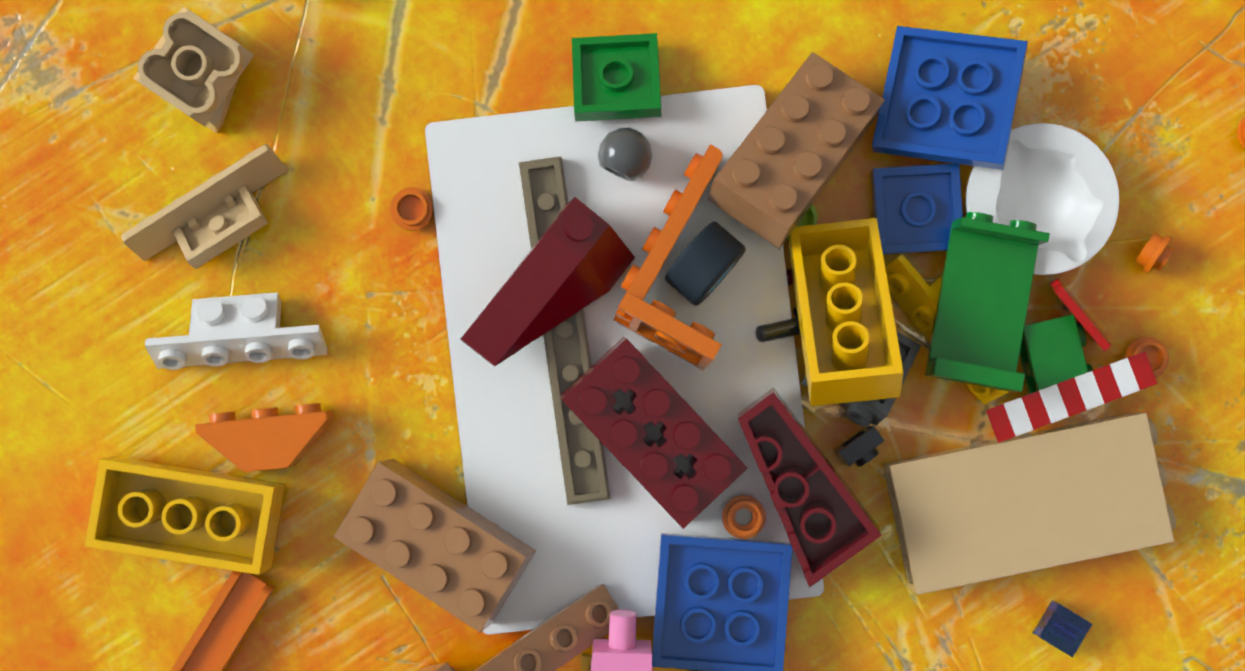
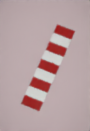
M1144 351L986 410L997 442L1000 443L1158 383L1147 354Z

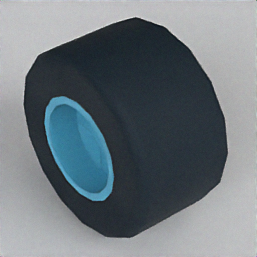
M713 221L678 256L667 271L665 281L689 302L698 306L733 269L745 253L746 248L719 223Z

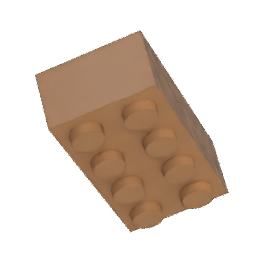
M812 52L714 178L707 200L780 249L873 124L885 100Z
M395 459L377 463L334 535L336 539L478 632H482L493 623L536 553L535 549Z

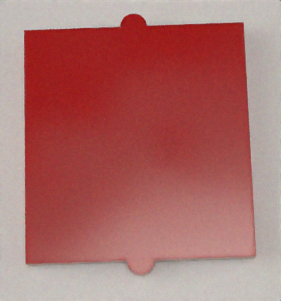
M1059 278L1053 281L1050 285L1062 302L1104 352L1109 349L1111 343L1105 333Z

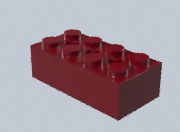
M624 336L560 395L561 400L682 529L748 469ZM620 389L624 393L629 389L634 393L630 397L633 404L626 410L623 407L619 410L613 408L617 402L613 395ZM649 422H652L655 426L659 422L663 424L659 430L662 436L656 441L652 438L649 441L643 440L647 435L644 427ZM680 454L685 458L691 454L692 458L689 461L690 469L686 472L682 470L678 473L674 472L678 467L674 459Z

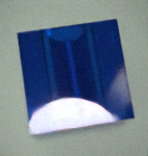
M1052 600L1032 633L1073 658L1091 628L1092 623Z

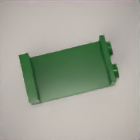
M967 212L966 217H961L952 222L925 376L1009 392H1022L1025 374L1018 373L1016 370L1038 245L1047 243L1050 233L1036 231L1037 224L1028 221L1010 220L1009 225L993 223L992 215L979 212Z

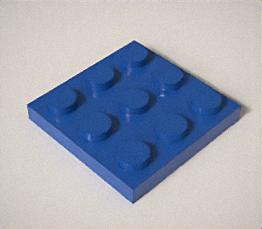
M897 26L882 95L885 101L879 110L872 143L873 152L1004 170L1028 41Z
M661 533L652 667L703 671H783L792 560L791 543Z

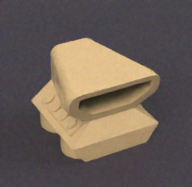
M182 6L177 14L170 16L166 20L163 27V35L156 46L140 58L138 72L133 78L204 127L206 126L213 132L218 133L224 123L238 78L254 54Z

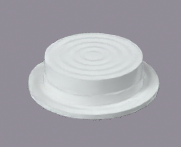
M1047 123L1030 124L1011 130L1004 170L973 167L967 184L966 208L967 212L992 215L993 223L1009 225L1010 220L1028 221L1037 224L1036 231L1050 233L1049 241L1038 245L1033 275H1053L1072 270L1084 264L1105 245L1114 229L1118 216L1119 188L1110 162L1099 147L1089 138L1061 125Z

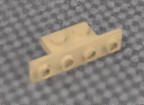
M264 144L225 170L213 175L209 180L184 196L177 198L146 220L139 222L135 227L122 234L121 238L124 244L143 261H147L177 241L187 262L197 269L268 224L253 193L287 172L288 169L268 144Z

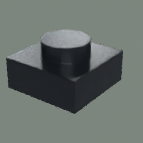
M866 426L833 451L844 465L851 466L855 463L858 467H861L879 454L876 447L884 442V439L875 427Z

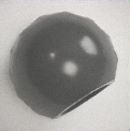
M619 128L609 132L600 143L598 151L599 164L606 171L625 180L635 181L640 179L651 165L652 150L650 142L642 133L632 128Z

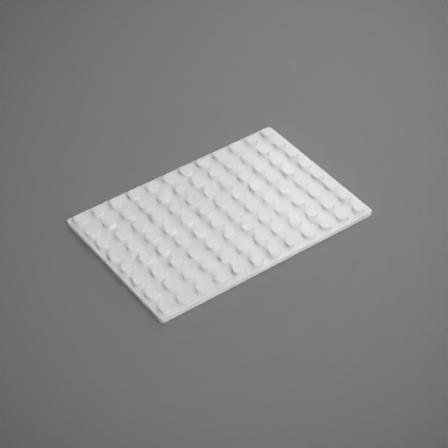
M760 85L661 96L662 117L575 122L574 106L431 122L426 126L425 136L467 506L536 550V553L497 617L490 626L483 630L485 634L533 630L601 584L605 585L619 610L634 611L637 613V617L655 615L661 533L740 539L732 536L725 529L722 522V511L725 504L731 498L738 495H748L757 499L762 504L766 514L763 529L756 536L746 540L790 543L767 485L738 421V415L742 410L774 387L805 428L794 336L762 343L757 340L755 335L756 327L760 325L792 319L783 245L780 249L776 248L707 200L714 178L767 111L765 91ZM619 128H632L642 133L650 142L652 150L651 165L642 178L628 181L606 171L600 166L598 160L600 143L609 132ZM711 144L720 149L722 160L643 300L650 305L653 300L659 301L676 312L675 319L688 326L692 322H696L715 333L713 340L722 345L714 360L704 370H701L618 324L613 319L620 302L627 290L621 288L627 273L633 264L641 268L649 254L643 251L642 247L654 227L662 230L669 216L663 213V210L674 190L676 189L681 193L684 192L690 181L689 178L684 176V173L695 153L704 156ZM561 156L568 203L574 197L579 199L613 228L635 256V259L611 290L583 308L591 366L624 336L748 468L684 529L604 445L610 499L567 505L543 335L495 367L460 340L531 250L519 162ZM716 221L745 246L746 251L714 291L702 303L695 306L665 281V275L689 243L708 224ZM621 389L616 391L613 396L617 402L613 408L619 410L621 407L624 410L628 409L633 404L630 400V397L634 394L633 391L630 389L626 393ZM652 422L646 424L644 429L647 435L643 440L649 441L651 438L654 441L658 440L662 436L659 430L663 424L661 422L656 426ZM682 454L677 456L674 461L678 467L674 472L678 473L680 470L683 472L688 471L691 467L689 461L692 455L689 454L687 458ZM745 508L738 510L735 515L736 522L747 524L751 520L750 510ZM792 548L789 600L821 595L824 591L823 578L809 588L801 565Z

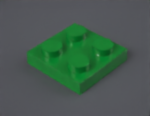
M657 33L572 38L575 122L662 117Z

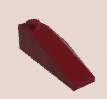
M574 197L566 204L460 340L495 367L609 292L635 259V256L606 221Z

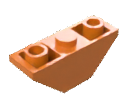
M321 403L295 405V414L282 416L278 415V407L251 410L252 419L236 420L235 412L208 414L209 423L195 424L196 433L235 466L243 472L296 466L335 417L334 410L321 411Z

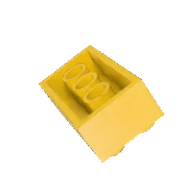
M877 218L796 226L789 235V256L810 406L900 397L904 372Z
M117 456L99 459L84 547L260 575L272 567L285 484Z

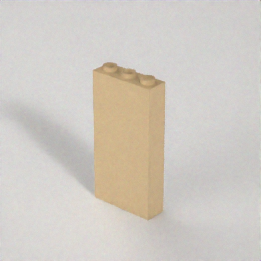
M1130 412L1023 434L1000 443L994 440L883 463L909 589L916 595L1174 542L1172 530L1176 528V519L1173 509L1169 504H1166L1163 487L1167 484V478L1161 462H1157L1154 445L1157 444L1158 437L1153 421L1148 419L1147 413Z

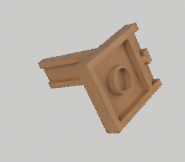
M601 584L473 671H556L593 645V639H601L609 634L610 612L619 610L605 585ZM448 663L424 666L418 671L456 670L450 667Z

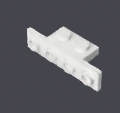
M278 292L192 299L189 335L145 339V348L157 369L165 368L169 370H178L185 366L197 365L223 366L227 363L246 361L264 363L271 359L283 358L308 359L312 356L327 355L328 350L319 325L280 328L282 302Z

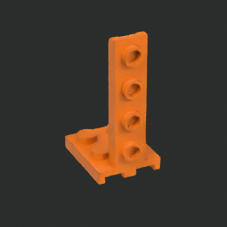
M711 144L704 156L695 153L684 173V176L690 179L684 192L681 193L676 189L674 190L663 210V213L669 216L662 230L654 227L642 247V250L649 254L641 268L633 264L621 285V288L627 290L620 302L613 319L618 324L701 370H704L714 360L722 345L713 340L715 333L696 322H692L690 326L674 318L676 312L672 308L659 301L653 300L650 305L643 300L722 160L720 149Z
M232 571L171 671H224L276 587L255 574Z

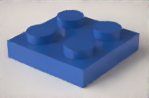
M959 164L873 168L871 170L874 218H877L883 255L947 251L952 222L963 217Z

